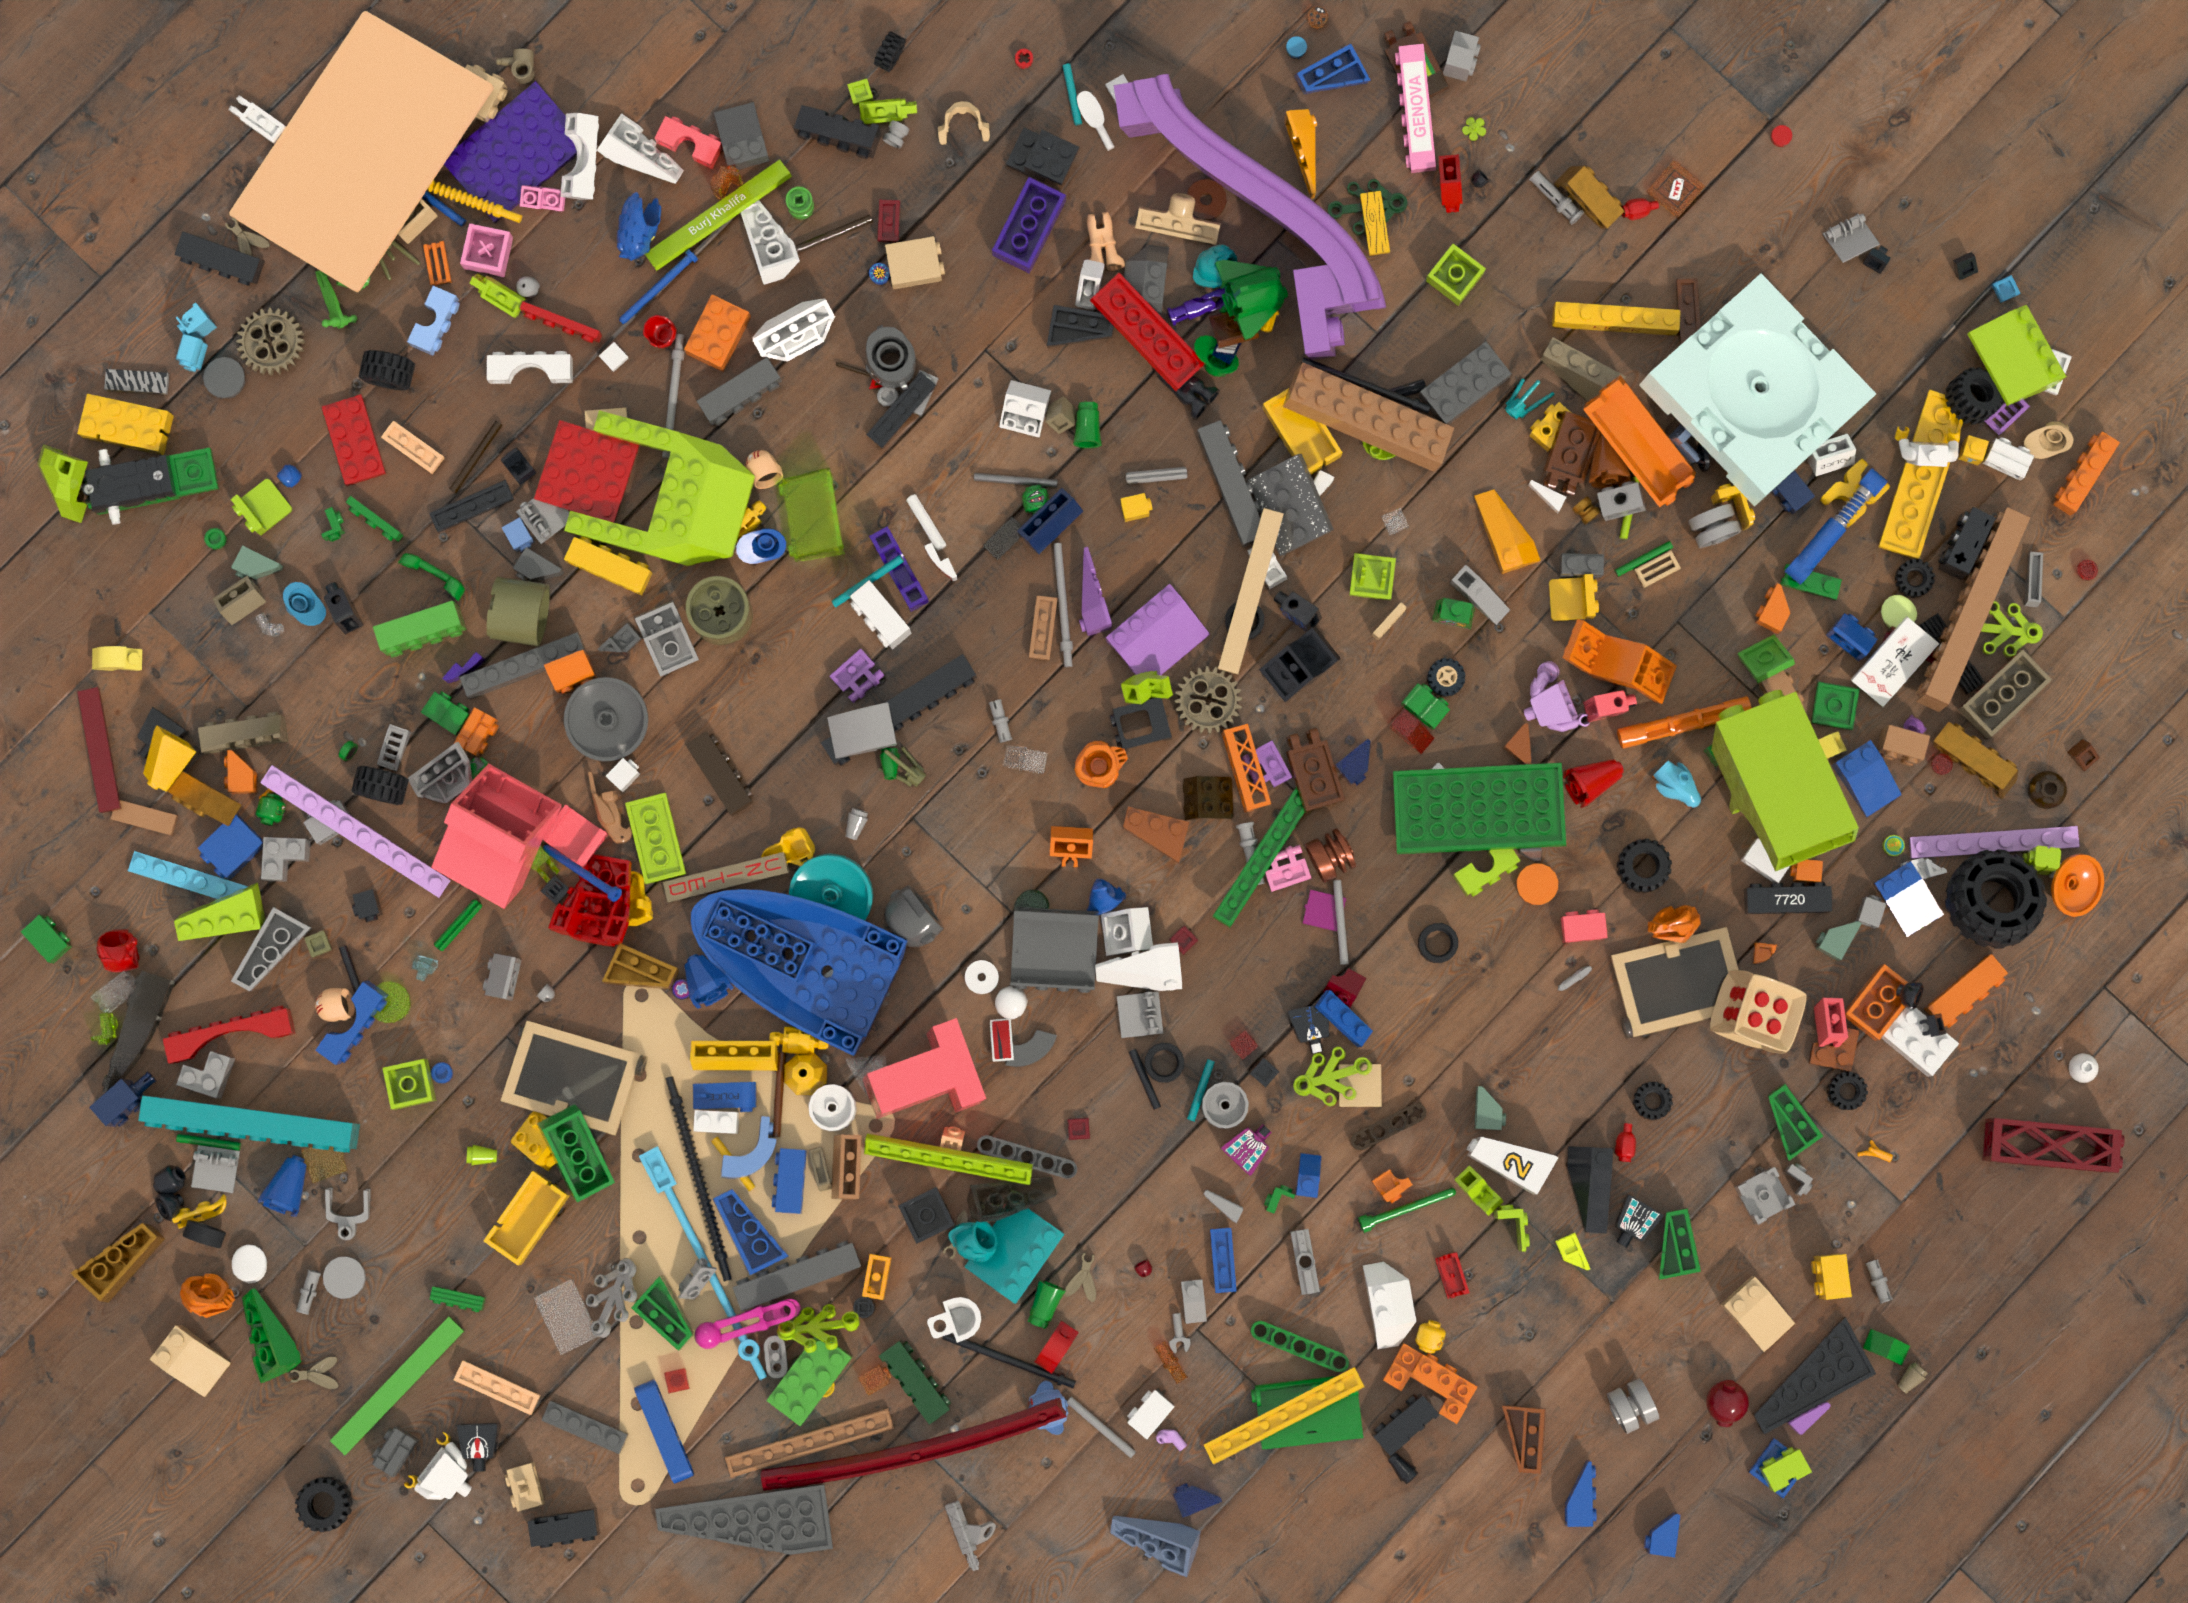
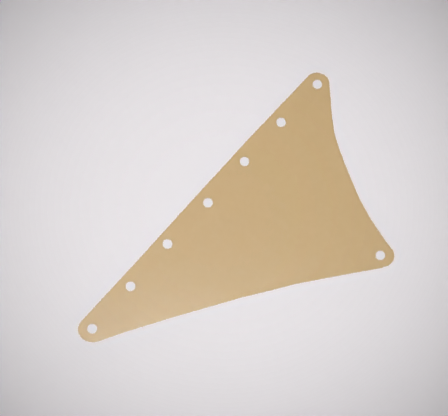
M626 986L623 993L622 1049L641 1054L637 1068L644 1069L647 1074L646 1079L642 1082L633 1080L621 1118L620 1261L628 1258L636 1265V1273L632 1277L634 1290L637 1292V1298L634 1302L624 1300L629 1316L625 1322H620V1430L628 1433V1437L619 1454V1491L625 1502L636 1506L643 1505L654 1497L668 1470L643 1410L636 1411L631 1407V1400L637 1397L634 1387L655 1379L683 1445L737 1357L740 1341L737 1337L725 1343L720 1342L712 1349H704L696 1343L693 1336L678 1351L644 1319L643 1325L639 1329H634L630 1326V1318L638 1315L631 1307L659 1276H663L694 1333L696 1328L704 1322L715 1323L716 1320L728 1318L710 1281L706 1283L695 1300L678 1297L680 1295L678 1290L679 1284L687 1274L693 1276L690 1270L698 1260V1257L665 1192L657 1193L642 1162H635L632 1159L633 1151L640 1148L647 1152L659 1146L677 1182V1185L673 1186L672 1189L711 1266L717 1268L715 1274L735 1314L738 1315L756 1306L743 1311L740 1310L733 1287L737 1286L736 1281L748 1277L749 1281L756 1279V1274L768 1270L769 1273L777 1271L776 1266L787 1262L789 1266L796 1264V1259L802 1256L812 1239L842 1201V1199H831L832 1189L819 1191L809 1150L822 1147L832 1184L834 1135H862L861 1175L875 1157L864 1154L867 1133L890 1137L894 1130L895 1118L893 1114L879 1118L883 1127L880 1132L874 1133L869 1129L870 1121L876 1119L872 1105L856 1102V1115L848 1127L840 1131L824 1130L818 1127L809 1115L811 1096L796 1095L784 1083L781 1137L768 1135V1138L776 1139V1145L767 1163L760 1170L748 1176L756 1186L749 1192L739 1178H721L723 1157L711 1141L718 1136L732 1156H744L756 1148L759 1139L761 1116L770 1117V1122H773L776 1071L693 1070L690 1062L691 1041L719 1040L709 1035L689 1018L662 989ZM643 988L647 990L649 996L645 1002H639L635 999V992L638 989ZM622 1060V1077L627 1065V1061ZM674 1077L678 1094L682 1097L683 1103L681 1105L685 1107L683 1109V1112H686L685 1118H688L686 1123L690 1124L688 1129H691L690 1135H693L691 1140L695 1141L693 1146L696 1147L695 1153H698L696 1157L700 1159L698 1161V1164H701L700 1170H703L701 1175L705 1176L703 1181L706 1182L705 1187L708 1188L706 1192L710 1194L708 1199L712 1200L733 1189L778 1245L786 1252L787 1258L749 1276L712 1200L710 1202V1205H713L711 1209L715 1211L713 1216L717 1217L715 1222H718V1225H716L720 1229L718 1233L722 1235L720 1240H723L722 1246H725L723 1250L728 1255L726 1260L732 1280L723 1281L719 1263L714 1258L716 1253L712 1251L714 1249V1246L711 1245L712 1240H709L711 1235L707 1233L709 1228L705 1227L707 1225V1222H704L706 1218L702 1216L704 1211L700 1210L702 1208V1205H699L701 1200L697 1199L699 1194L695 1192L697 1187H694L696 1183L692 1181L694 1176L690 1175L692 1170H689L691 1166L687 1164L689 1159L685 1158L687 1152H684L685 1146H682L684 1142L680 1140L682 1135H679L680 1129H677L679 1124L675 1123L677 1118L674 1117L673 1106H670L669 1099L671 1097L665 1078ZM756 1082L757 1107L753 1108V1112H740V1108L693 1109V1084ZM829 1105V1111L834 1112L836 1110V1105ZM695 1110L738 1112V1134L695 1132ZM780 1148L807 1150L802 1214L775 1212V1208L772 1207V1196L777 1193V1186H773L774 1174H778L779 1165H775L776 1152H780ZM641 1230L645 1232L647 1238L643 1244H636L633 1241V1234L636 1231ZM623 1284V1287H622V1294H623V1292H624V1290H625V1285H624V1284ZM772 1300L762 1303L760 1305L768 1306ZM759 1317L741 1321L740 1324L742 1328L758 1322ZM732 1325L720 1329L721 1333L734 1331ZM637 1478L642 1479L645 1484L644 1490L638 1493L631 1489L632 1481Z

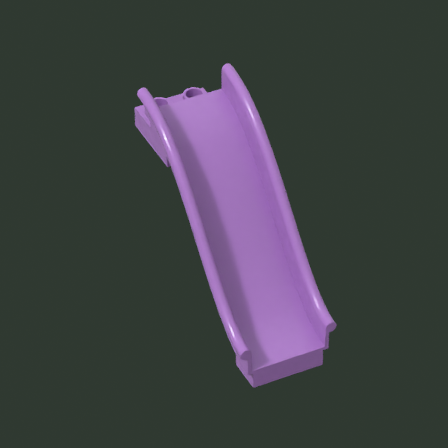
M1169 74L1114 85L1119 127L1129 138L1162 133L1169 143L1200 171L1282 226L1309 247L1326 264L1293 270L1305 354L1311 360L1336 357L1335 346L1345 345L1342 321L1339 320V317L1330 318V315L1386 308L1379 280L1362 250L1348 232L1325 210L1298 189L1244 154L1201 122L1186 107L1181 97L1180 89H1173Z

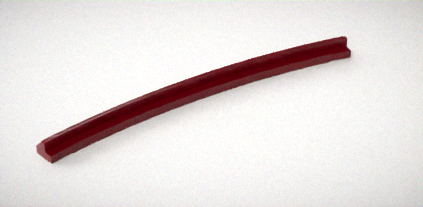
M1055 1398L993 1421L906 1445L838 1459L764 1469L760 1472L763 1491L837 1481L939 1459L998 1442L1066 1418V1411L1062 1407V1400Z

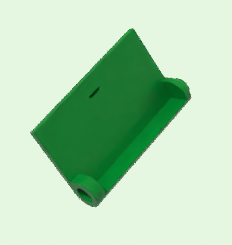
M1336 1376L1255 1385V1389L1251 1390L1252 1403L1256 1402L1259 1417ZM1359 1391L1261 1440L1262 1450L1364 1438L1358 1397Z

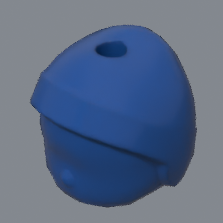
M290 464L284 465L281 471L277 473V478L288 488L294 487L302 477L301 472Z

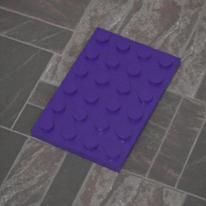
M535 81L499 111L494 119H490L488 123L486 122L456 147L444 165L473 197L478 196V199L483 198L484 202L488 200L489 203L494 202V205H502L504 209L511 211L520 203L522 185L540 187L577 156V150L573 141L565 135V114ZM487 211L485 212L495 224L503 218L502 216L498 218L493 216L492 213L488 214Z

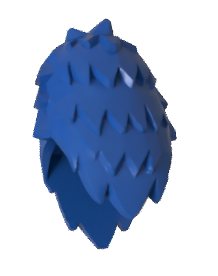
M638 192L633 193L631 197L626 199L621 215H619L617 248L621 252L620 258L632 261L650 251L651 240L656 237L661 220V206L657 198L647 205L644 213L642 198H639Z

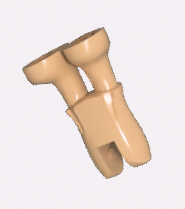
M1108 212L1102 213L1104 228L1096 229L1095 215L1088 214L1087 228L1090 237V260L1104 264L1101 249H1105L1106 266L1109 271L1125 268L1124 259L1117 254L1115 248L1116 241L1113 237L1110 214Z

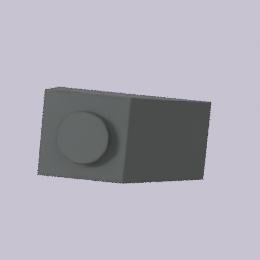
M527 547L513 567L517 572L515 576L524 581L529 579L532 582L562 576L564 573L561 568Z

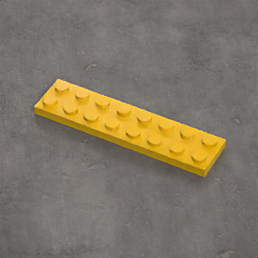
M1932 390L1928 391L1912 442L1949 443L1947 441L1948 429L1951 428V433H1957L1958 429L1961 430L1963 420H1958L1956 415L1950 412L1951 408L1947 407L1946 402L1948 400L1945 399V394ZM1905 461L1878 545L1879 548L1916 560L1920 558L1950 462H1947V467L1918 466L1906 463Z

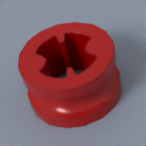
M1028 49L1017 51L1015 55L1016 65L1022 69L1030 67L1033 63L1031 51ZM1021 54H1022L1023 56L1028 55V56H1029V57H1028L1029 62H1028V63H1026V62L1020 63V62H1019V60H1020V57H1019V56H1020Z

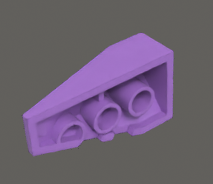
M1085 547L1083 557L1082 619L1079 620L1082 632L1086 631L1087 635L1090 636L1112 629V622L1104 597L1102 598L1099 580L1096 578V571L1089 549Z

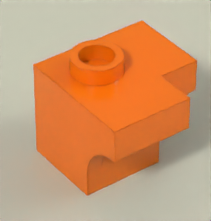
M1390 1169L1371 1181L1384 1202L1390 1201L1391 1204L1402 1197L1401 1193L1413 1185L1409 1178H1396Z

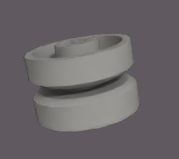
M1731 504L1716 507L1688 521L1692 531L1699 532L1705 530L1695 538L1698 548L1719 544L1742 531L1738 521L1725 522L1735 514Z
M1221 1082L1214 1084L1206 1091L1202 1099L1204 1117L1211 1125L1217 1128L1228 1129L1235 1127L1244 1120L1248 1113L1249 1102L1247 1095L1241 1087L1234 1083ZM1227 1101L1229 1108L1223 1109L1221 1103Z

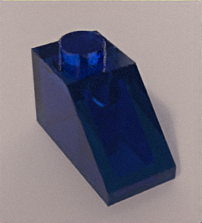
M1369 739L1365 740L1335 765L1337 771L1350 786L1354 783L1359 785L1366 779L1365 774L1368 771L1371 743Z
M1187 1483L1175 1487L1176 1491L1173 1492L1183 1518L1222 1502L1219 1495L1193 1484L1189 1486Z

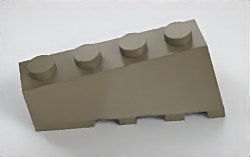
M1552 337L1541 358V361L1568 383L1569 387L1578 392L1586 402L1595 398L1605 385L1619 375L1624 380L1626 378L1623 374Z
M278 712L267 713L266 717L258 718L257 715L247 716L243 721L227 719L224 720V724L218 725L216 722L204 723V727L198 728L201 752L204 754L289 742L285 717L279 715Z

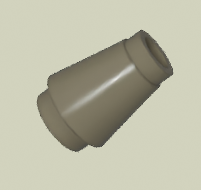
M1914 1362L1913 1365H1909L1897 1386L1907 1394L1926 1379L1925 1376L1928 1372L1917 1362Z

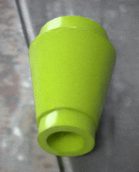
M473 1145V1147L467 1146L466 1163H471L472 1166L496 1163L497 1150Z

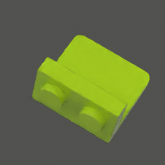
M269 479L262 481L242 498L239 495H235L231 499L234 503L232 506L233 510L239 517L241 515L247 520L245 525L252 533L256 531L259 535H263L292 512L290 504Z
M1511 1204L1500 1205L1499 1209L1494 1210V1218H1515L1518 1251L1526 1252V1247L1530 1246L1529 1234L1525 1233L1524 1227L1528 1225L1527 1213L1523 1212L1522 1208H1513Z

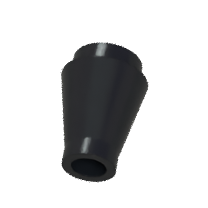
M1397 1452L1388 1460L1400 1481H1403L1406 1485L1419 1474L1416 1470L1417 1467L1401 1457Z

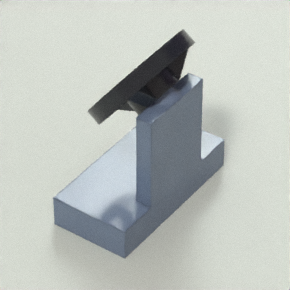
M1679 425L1668 437L1691 463L1696 462L1702 472L1708 471V451L1700 443L1697 444L1695 451L1686 441L1691 436L1690 432L1683 425Z

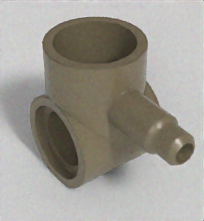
M515 49L513 50V57L496 59L497 65L512 66V74L518 83L529 84L533 81L535 77L533 50ZM527 68L528 72L525 75H519V70Z

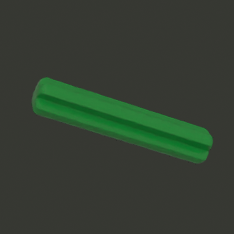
M473 899L436 940L434 946L438 950L444 951L482 908V904Z

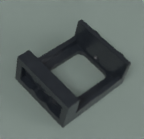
M1162 698L1150 699L1143 704H1130L1114 708L1113 714L1110 715L1112 727H1117L1118 735H1115L1117 746L1124 748L1125 751L1137 746L1172 739ZM1146 710L1149 714L1152 733L1126 739L1121 727L1120 717Z

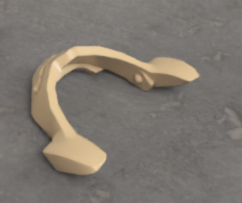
M956 102L946 111L944 125L938 127L939 142L941 145L947 144L948 125L956 113L965 114L968 112L976 118L983 141H989V123L982 121L979 109L970 102Z

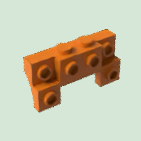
M1403 1343L1383 1381L1402 1391L1409 1378L1412 1377L1446 1398L1438 1413L1457 1424L1477 1386L1455 1374L1457 1369L1447 1363L1445 1367L1438 1364L1439 1359L1432 1354L1427 1353L1425 1356Z

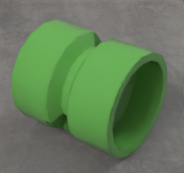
M794 187L788 191L786 204L791 216L800 220L810 217L814 211V202L808 189Z

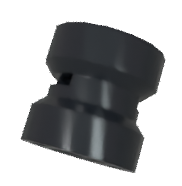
M860 1297L854 1302L853 1310L860 1318H867L874 1313L875 1303L869 1297Z

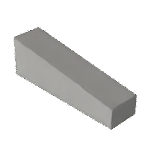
M2029 552L2024 606L2038 607L2041 603L2043 553Z

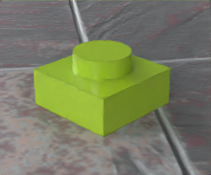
M867 79L847 84L854 106L858 105L859 102L873 100Z

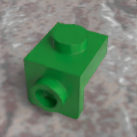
M331 507L326 509L325 513L332 529L321 535L325 541L333 542L340 539L345 531L341 524L344 523L341 512H336Z
M1280 1185V1188L1275 1187L1273 1193H1268L1265 1199L1266 1211L1275 1213L1281 1195L1294 1199L1295 1194L1291 1193L1293 1189L1284 1185Z

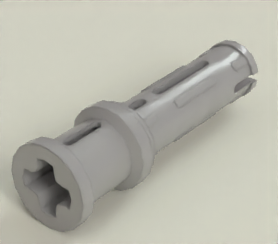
M1537 171L1529 179L1557 206V212L1562 213L1570 221L1571 225L1577 222L1584 214L1583 210H1579L1571 202L1572 199L1570 197L1563 196L1540 171Z
M1254 821L1235 825L1236 829L1239 830L1241 839L1239 844L1244 849L1246 862H1248L1258 844V839L1255 838L1253 830ZM1264 878L1261 879L1258 885L1265 884Z

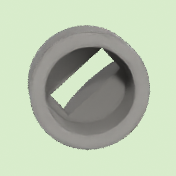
M546 984L536 996L543 1002H549L554 998L555 992L549 984Z

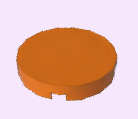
M1534 863L1528 865L1517 877V891L1519 896L1531 905L1548 903L1555 897L1558 890L1556 873L1544 864Z

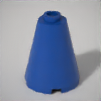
M292 1155V1158L287 1157L259 1196L258 1202H264L263 1206L282 1214L290 1211L292 1212L290 1216L297 1217L300 1210L307 1167L303 1163L304 1159Z

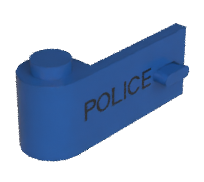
M756 1082L693 1084V1109L740 1108V1112H753V1108L757 1107Z

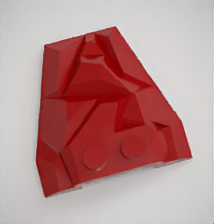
M593 854L584 869L611 887L617 886L622 890L620 898L615 902L608 899V894L579 876L580 880L574 889L570 887L567 891L569 896L562 905L559 903L555 908L548 928L557 933L568 935L577 941L609 947L621 944L629 925L632 863L629 860Z

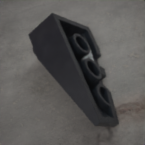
M1568 1146L1567 1169L1585 1232L1607 1233L1613 1148Z

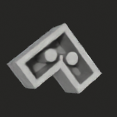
M1455 31L1443 71L1444 76L1467 81L1468 75H1473L1477 58H1474V56L1478 57L1481 47L1480 44H1477L1479 37Z
M264 837L261 879L265 881L287 882L288 861L309 862L310 841L298 838Z
M210 1051L204 1070L183 1065L176 1085L222 1099L235 1058Z

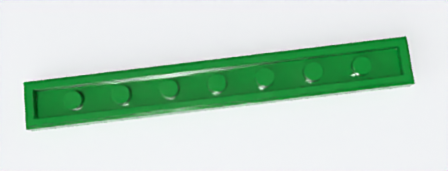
M1297 786L1212 916L1229 928L1305 813Z

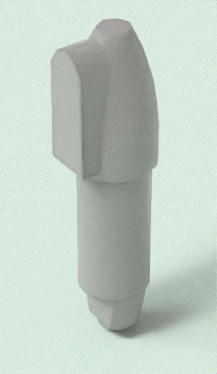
M1585 966L1577 970L1558 986V990L1563 991L1577 981L1582 980L1592 970L1591 966Z

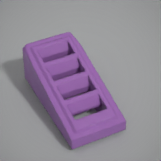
M2024 400L2016 402L2021 407L2019 410L2013 404L2009 405L2010 409L2015 413L2013 416L2005 409L2007 405L2004 401L2001 408L1986 419L1985 422L2000 435L2030 407ZM2000 411L2008 417L2009 420L2007 422L1998 414ZM1994 417L2003 424L2001 428L1992 420Z
M1823 1402L1786 1423L1797 1434L1802 1435L1831 1405L1828 1402Z

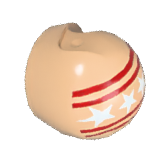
M757 450L747 457L744 467L755 475L753 484L756 488L766 489L782 480V468L769 452ZM777 473L770 480L758 481L767 474Z
M346 988L325 989L316 999V1012L325 1021H347L356 1014L355 1005L351 1000L353 996ZM341 995L344 996V998L347 1001L348 1014L346 1013L343 1007Z

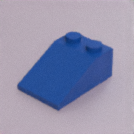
M1871 740L1832 764V767L1865 817L1870 816L1902 795L1883 757Z

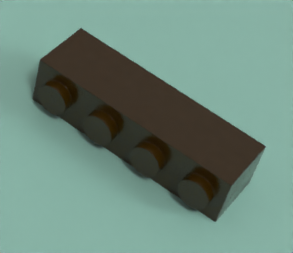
M705 731L685 745L729 814L734 816L753 803L750 799L753 797V794L747 786L743 788L739 782L742 777L736 768L732 770L728 765L731 760L725 751L720 752L717 748V745L720 743L714 734L709 735Z

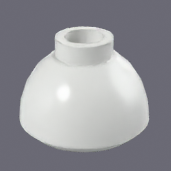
M2081 1053L2075 1055L2070 1060L2069 1073L2077 1082H2090L2098 1074V1063L2093 1056Z

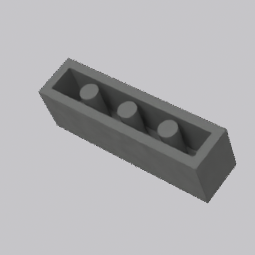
M768 357L700 398L697 400V403L710 424L719 425L727 419L726 416L742 411L745 408L744 405L750 401L754 403L761 399L762 394L766 391L772 392L776 390L782 380Z

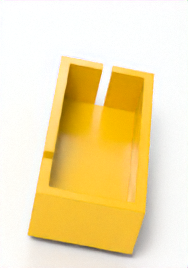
M1288 388L1263 403L1262 409L1291 456L1302 454L1310 475L1321 470L1323 464L1327 466L1342 456V451L1326 425L1283 407Z
M87 394L77 434L84 439L98 442L103 441L107 444L164 455L168 437L160 433V430L169 434L174 416L169 411Z
M537 1171L531 1172L497 1222L503 1224L502 1227L494 1225L484 1239L485 1243L516 1265L523 1264L570 1197V1194L557 1185L551 1184L549 1186L551 1181Z

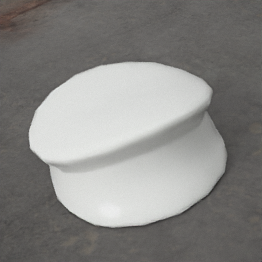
M249 1244L237 1249L232 1258L234 1275L246 1283H256L261 1280L267 1270V1259L264 1252L255 1245Z

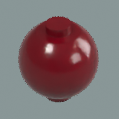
M1725 1380L1714 1384L1710 1388L1706 1396V1407L1719 1426L1730 1427L1746 1414L1749 1407V1398L1741 1385L1733 1380Z

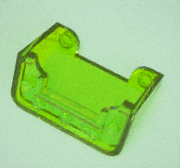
M830 468L785 478L779 484L780 496L785 498L792 543L788 545L789 555L794 557L795 562L845 554L834 493L833 475Z

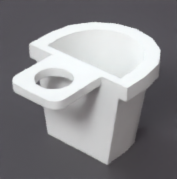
M958 1297L944 1301L943 1304L946 1312L931 1317L927 1321L933 1338L954 1333L956 1341L960 1342L977 1332L981 1323V1313L977 1305L970 1299ZM943 1320L946 1323V1329L943 1332H937L934 1329L935 1321Z

